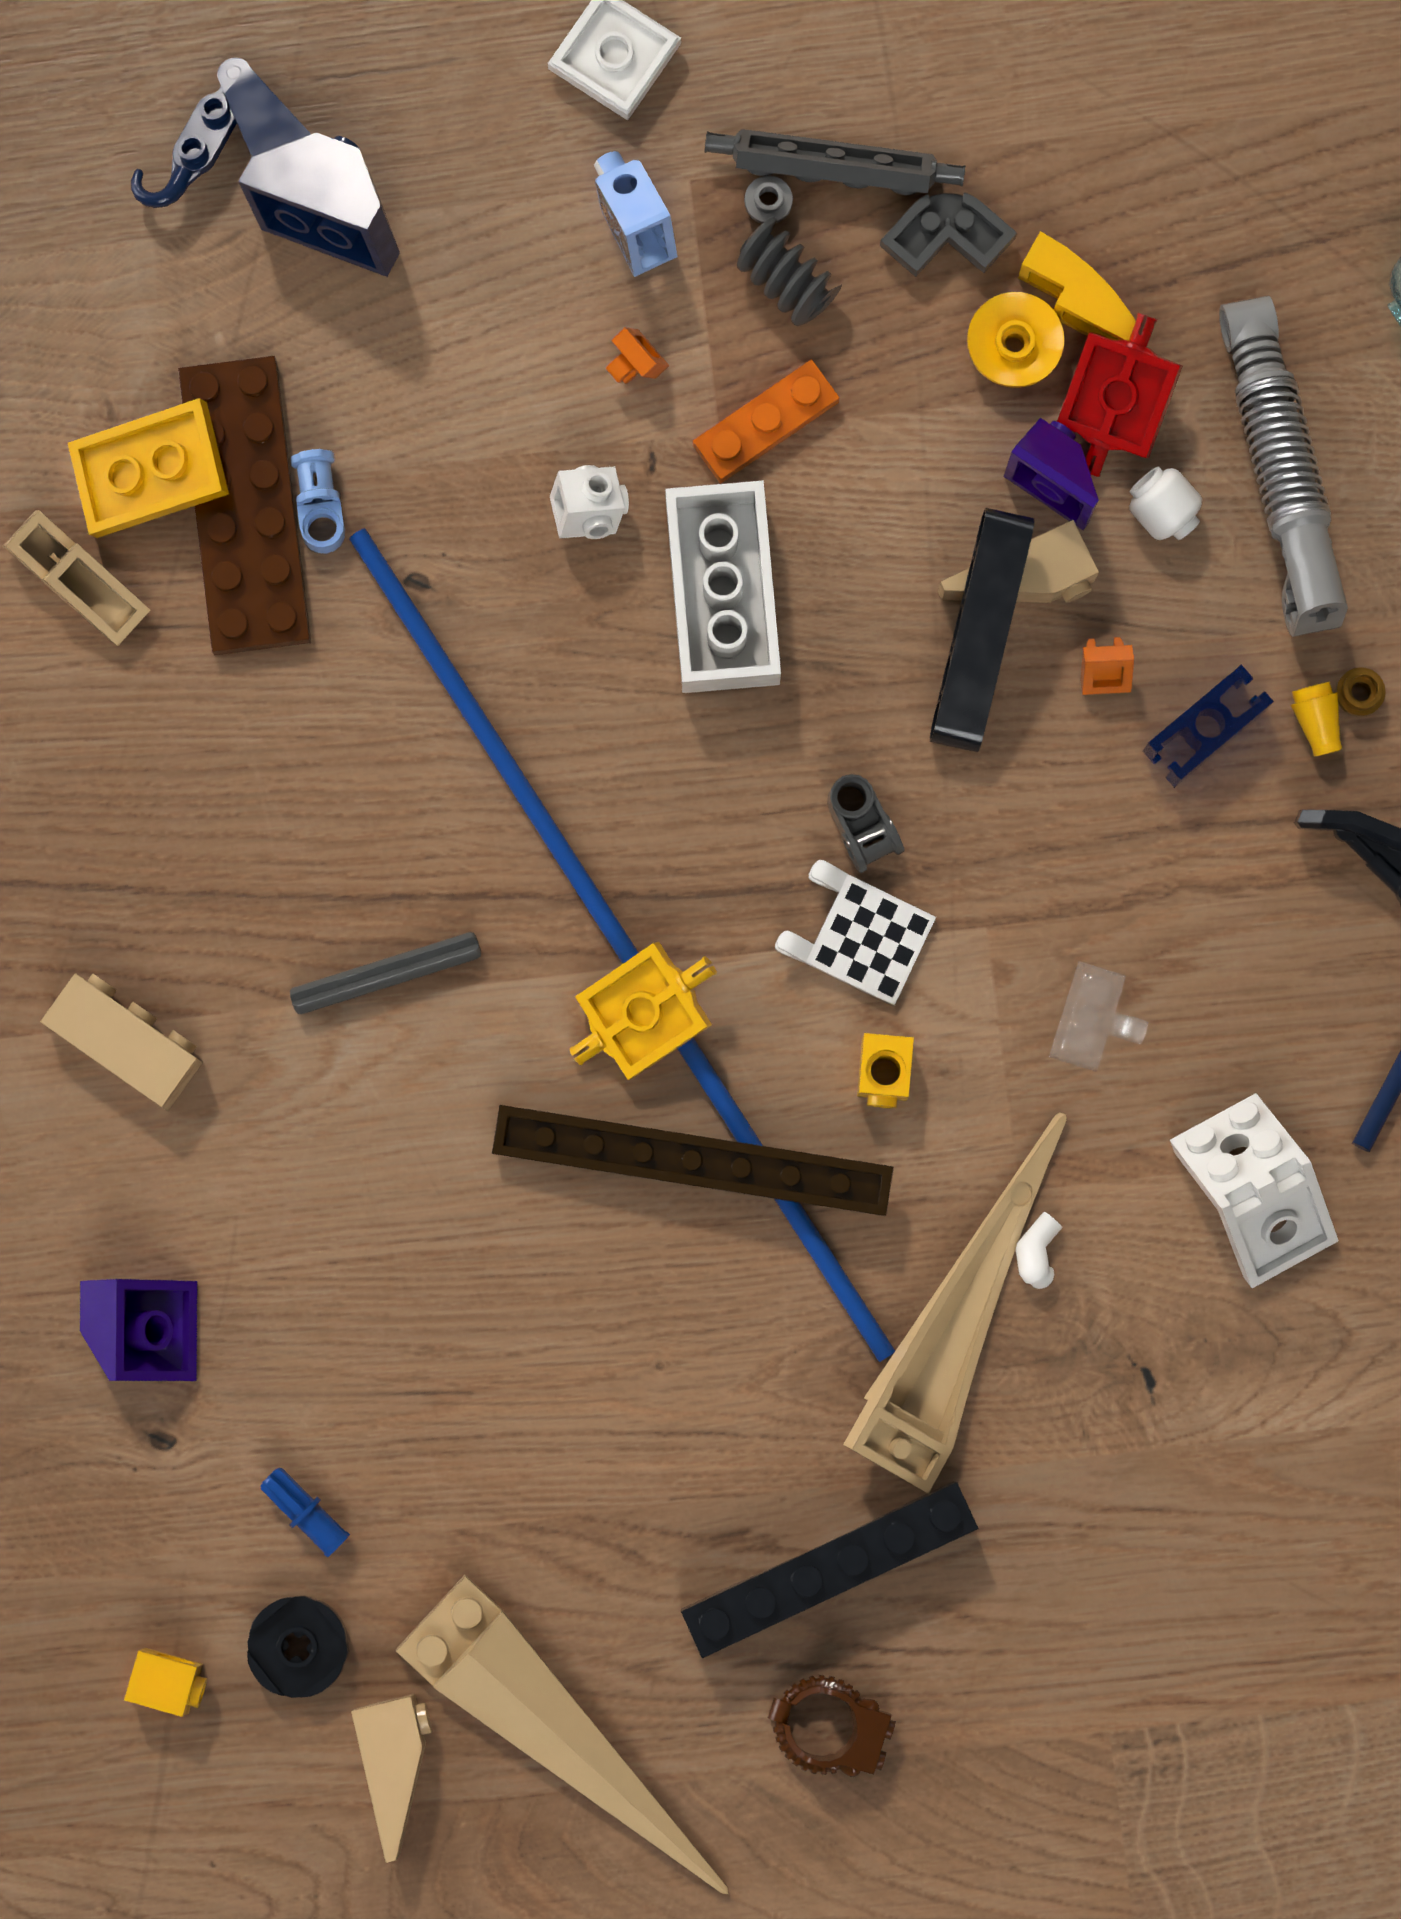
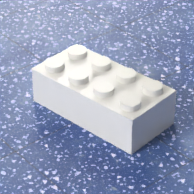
M764 480L665 489L682 693L780 685L781 667Z

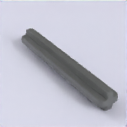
M468 932L294 987L290 990V998L293 1008L298 1014L308 1013L476 960L481 956V949L476 935Z

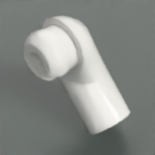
M1046 1212L1039 1216L1016 1245L1019 1275L1025 1283L1031 1284L1037 1289L1046 1288L1053 1281L1054 1269L1049 1267L1046 1246L1063 1228Z

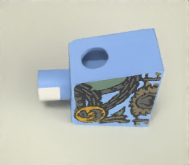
M617 151L606 153L598 158L594 167L599 175L595 180L600 208L633 276L636 277L677 258L671 216L642 163L639 160H632L625 164L621 154Z

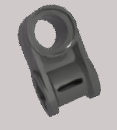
M849 774L835 781L828 794L827 805L841 833L844 846L858 872L863 873L867 871L868 864L892 852L897 855L905 852L893 822L887 813L884 812L868 780L860 775ZM845 787L858 789L863 795V807L856 811L843 809L838 803V792ZM878 838H882L881 841H879V842H877V843H875V844H873V845H871V846H869V847H867V848H864V847H863L864 845H866V844H868V843H870V842H872V841H874V840H876V839H878Z

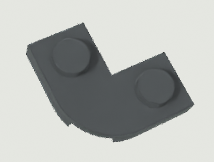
M964 192L963 196L945 193L931 197L927 194L916 201L881 239L880 247L915 277L947 243L980 271L985 273L1016 239L1017 232L980 200Z

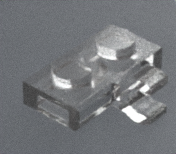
M1078 962L1049 1057L1097 1071L1108 1034L1141 1045L1149 1022L1115 1013L1126 975L1084 962Z

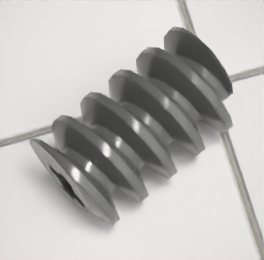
M771 217L761 224L742 245L737 268L741 272L753 269L750 276L751 282L757 286L766 283L764 295L769 299L780 296L777 304L778 309L784 313L794 309L791 322L796 326H801L816 318L828 307L839 293L842 284L828 291L825 287L831 277V273L826 271L814 277L812 272L818 260L814 257L801 264L798 260L804 246L799 244L787 250L785 245L791 233L786 230L774 237L771 232L777 219Z

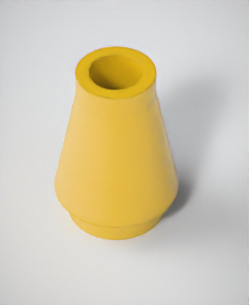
M1330 681L1292 691L1294 703L1290 704L1311 745L1314 757L1343 749L1340 741L1338 692L1333 693Z

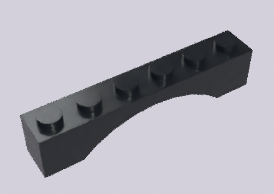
M953 1481L829 1542L682 1608L681 1613L701 1657L704 1658L979 1528L958 1483Z

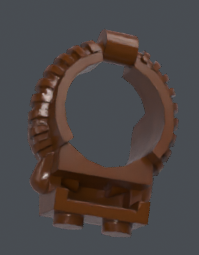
M819 1675V1678L810 1676L809 1680L803 1678L799 1680V1684L796 1685L794 1683L791 1685L792 1689L786 1690L784 1692L785 1696L782 1699H773L768 1718L775 1722L773 1731L777 1734L775 1739L776 1742L780 1743L779 1748L781 1752L784 1751L786 1753L785 1757L788 1760L792 1759V1764L795 1766L800 1765L802 1770H811L813 1774L821 1772V1775H826L827 1772L835 1774L837 1770H841V1772L849 1777L858 1776L861 1771L874 1775L875 1769L882 1770L886 1752L881 1751L885 1738L891 1739L896 1721L891 1720L892 1715L890 1713L879 1710L877 1701L861 1699L859 1697L860 1693L857 1690L854 1691L852 1685L844 1684V1680L841 1679L837 1681L832 1676L825 1678L824 1675ZM816 1693H824L842 1699L849 1706L853 1719V1732L847 1744L835 1754L832 1753L824 1756L812 1755L803 1751L796 1745L791 1734L790 1725L787 1724L792 1705H797L802 1699Z

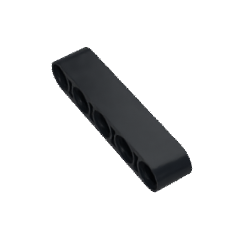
M985 508L983 511L933 717L930 742L979 752L1032 539L1034 518Z

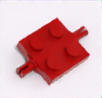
M1142 313L1137 314L1138 316L1129 340H1113L1097 333L1089 332L1057 422L1078 433L1087 442L1091 443L1085 459L1092 476H1101L1100 473L1109 450H1124L1143 458L1150 457L1183 365L1159 357L1151 348L1147 347L1158 319L1148 317V315Z

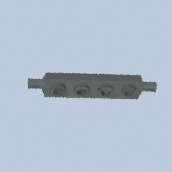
M741 129L736 136L707 131L704 149L705 153L733 155L736 168L747 169L754 175L768 176L773 173L792 175L805 182H817L821 179L843 182L846 186L857 189L868 186L890 188L893 192L902 195H912L917 192L928 193V189L934 185V182L963 187L966 166L937 163L933 154Z

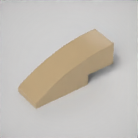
M35 510L3 545L26 568L116 646H119L150 611L145 604L78 543L73 542L39 510Z

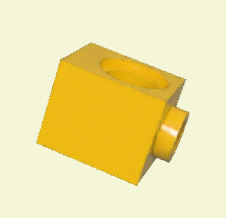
M864 1033L861 1044L857 1097L868 1098L867 1106L893 1109L897 1108V1100L907 1101L910 1089L914 1037ZM881 1059L892 1061L898 1068V1080L891 1085L877 1083L871 1075V1066L874 1062Z
M148 1648L138 1650L124 1701L183 1717L189 1714L191 1706L199 1708L207 1684V1678L200 1676L203 1664Z

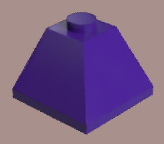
M1040 418L1012 450L1003 477L1068 521L1074 520L1076 526L1084 531L1089 524L1099 499L1082 447L1074 441L1076 438L1075 434L1065 425L1057 421H1052L1049 424Z
M139 1279L80 1281V1332L109 1381H197V1281Z

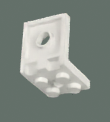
M1256 1093L1170 1139L1176 1156L1218 1210L1242 1275L1251 1288L1258 1286L1339 1241L1311 1161ZM1247 1147L1239 1155L1233 1156L1229 1154L1235 1148ZM1287 1220L1281 1229L1271 1232L1276 1224Z

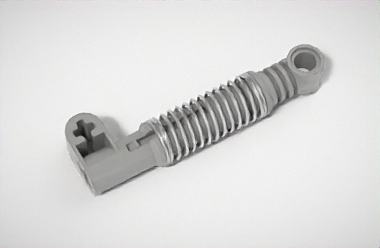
M1263 296L1222 304L1219 309L1222 338L1227 352L1233 355L1239 381L1235 389L1236 402L1239 407V414L1243 415L1241 422L1246 425L1244 433L1249 435L1246 441L1247 444L1251 445L1249 453L1254 455L1251 461L1257 465L1254 468V472L1259 475L1256 479L1257 483L1262 485L1259 488V492L1264 495L1262 503L1267 505L1264 511L1270 515L1267 518L1269 531H1271L1272 538L1281 544L1282 556L1288 571L1282 590V608L1287 630L1292 637L1340 628L1348 606L1331 545L1332 541L1328 533L1331 512L1329 505H1327V497L1324 496L1325 489L1321 486L1322 477L1319 476L1320 470L1316 466L1317 458L1313 455L1315 451L1314 447L1311 446L1312 439L1308 436L1309 427L1306 426L1307 420L1303 416L1304 408L1300 406L1302 401L1301 397L1298 396L1297 382L1294 379L1293 373L1287 371L1278 343L1279 327L1274 303L1270 296Z

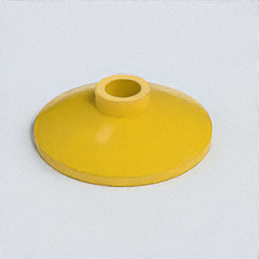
M1023 292L999 294L986 301L974 314L967 334L968 352L977 370L993 383L1010 388L1031 386L1050 375L1059 363L1064 349L1063 326L1054 309L1039 297ZM1009 338H1017L1022 342L1023 348L1018 352H1012L1007 349L1005 342Z

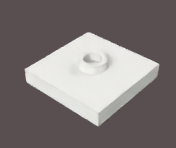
M591 0L548 62V69L624 119L629 120L681 45V37L623 0Z

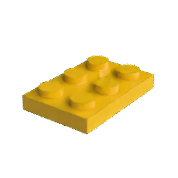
M200 398L68 442L88 533L95 538L229 495L208 404Z

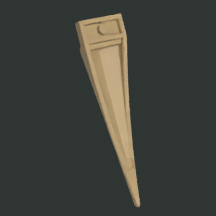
M1059 1112L1054 1116L864 1397L867 1403L843 1444L928 1494L953 1450L975 1369L1005 1277L1032 1204L1067 1121L1066 1114Z
M464 1575L396 1648V1652L433 1685V1688L723 1894H728L726 1884L605 1738L502 1608Z

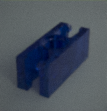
M1242 664L1149 741L1143 752L1153 764L1158 763L1162 759L1159 754L1163 750V746L1177 736H1183L1186 743L1196 751L1182 767L1175 761L1167 767L1170 772L1166 779L1174 788L1266 712L1274 702L1264 691L1258 697L1255 695L1251 698L1249 703L1252 707L1238 717H1233L1230 710L1220 702V699L1233 686L1239 689L1243 684L1248 685L1253 680V677ZM1200 716L1214 718L1219 724L1220 734L1212 738L1203 736L1196 728V718Z

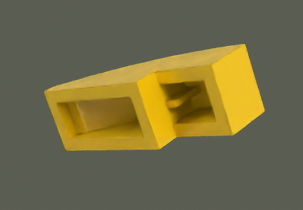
M1040 231L1021 265L1018 279L1058 299L1054 311L1057 313L1061 323L1088 336L1089 332H1094L1113 340H1129L1136 321L1112 287L1089 264L1069 248Z

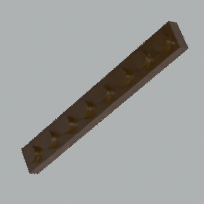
M499 1105L492 1154L881 1216H887L894 1166Z

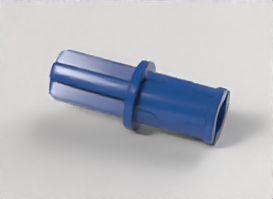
M275 1469L262 1482L261 1490L292 1520L289 1526L293 1529L297 1525L324 1552L327 1558L349 1537L350 1534L318 1504L321 1499L318 1496L313 1499L284 1469Z

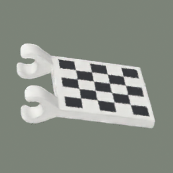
M818 860L812 866L808 878L820 886L838 892L815 943L812 944L793 932L784 931L779 935L775 943V949L788 957L806 963L894 1006L936 917L845 873L824 860Z

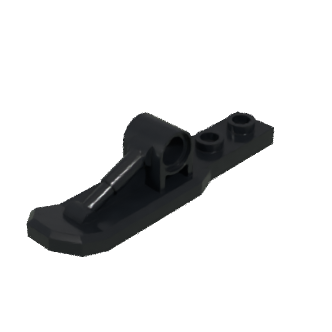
M1299 810L1294 822L1298 829L1333 831L1335 838L1341 842H1346L1366 862L1365 865L1395 893L1401 906V828L1359 811Z

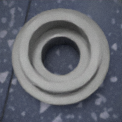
M762 176L755 179L748 186L744 198L747 213L753 220L761 224L771 217L777 219L776 223L784 220L790 213L793 202L790 187L782 179L775 176ZM765 192H772L777 196L778 200L773 205H765L760 201V196Z

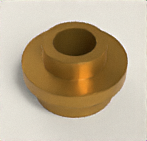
M1364 667L1353 668L1347 671L1339 679L1336 686L1340 707L1346 713L1357 717H1365L1376 712L1383 704L1386 695L1385 684L1382 678L1375 671ZM1355 685L1365 687L1368 692L1367 700H1356L1351 692L1352 687Z

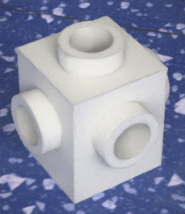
M585 465L575 470L558 471L550 494V501L559 538L585 536L589 539H600L609 534H616L622 515L628 512L629 498L626 486L619 485L615 466L598 468L594 465Z

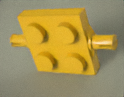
M655 942L576 995V1000L588 1017L592 1034L569 1048L573 1056L589 1047V1049L575 1057L574 1060L579 1065H583L584 1062L603 1050L615 1059L627 1080H630L712 1026V1023L699 1005L694 990L699 984L717 974L714 966L706 968L712 962L704 956L682 972L673 964L660 942Z

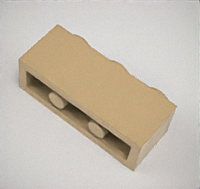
M75 973L40 1022L153 1102L169 1111L202 1065V1062L192 1055L197 1046L174 1030H172L168 1037L161 1034L152 1027L157 1018L136 1003L132 1002L128 1009L121 1006L112 999L117 990L92 973L86 981Z

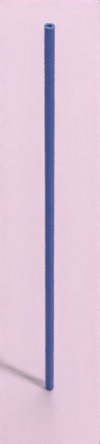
M364 528L357 531L349 540L622 964L639 953L367 530ZM693 1038L679 1047L678 1051L736 1141L763 1146L695 1039ZM774 1199L877 1360L881 1362L892 1355L895 1349L801 1203Z

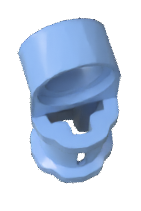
M323 449L301 451L291 456V466L297 469L300 494L296 497L300 531L304 543L314 552L327 554L335 551L342 545L345 539V527L340 494L337 490H334L331 464L335 461L334 453ZM314 473L317 475V486L314 485ZM321 517L333 520L337 526L334 536L327 541H317L309 535L311 523Z

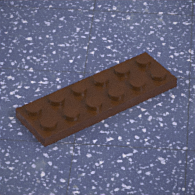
M275 356L178 368L182 404L198 398L208 404L229 495L195 506L212 653L215 656L311 643Z

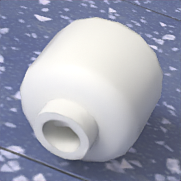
M1156 467L1144 475L1130 490V494L1133 496L1129 505L1130 512L1156 540H1163L1172 535L1177 540H1181L1193 531L1200 522L1195 515L1201 508L1202 497L1181 472L1176 469L1170 468L1162 471L1160 467Z

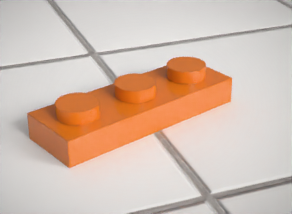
M811 359L694 439L693 447L721 484L839 403L840 397Z

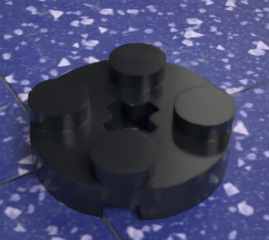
M306 1595L285 1597L265 1607L253 1621L247 1641L248 1664L257 1681L270 1692L291 1698L311 1697L332 1685L343 1671L350 1651L347 1630L337 1612L325 1602ZM294 1633L298 1638L306 1635L310 1639L311 1643L307 1646V1651L310 1655L306 1660L303 1661L298 1655L290 1659L284 1651L290 1646L286 1639L289 1634Z

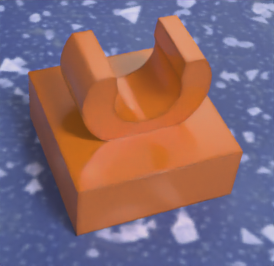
M625 327L611 340L622 354L617 356L606 369L618 383L623 381L627 384L638 373L642 377L656 379L669 367V364L639 329Z
M1114 637L1113 646L1096 647L1095 639H1088L1086 647H1083L1080 679L1082 695L1130 693L1134 668L1132 645H1124L1120 637Z

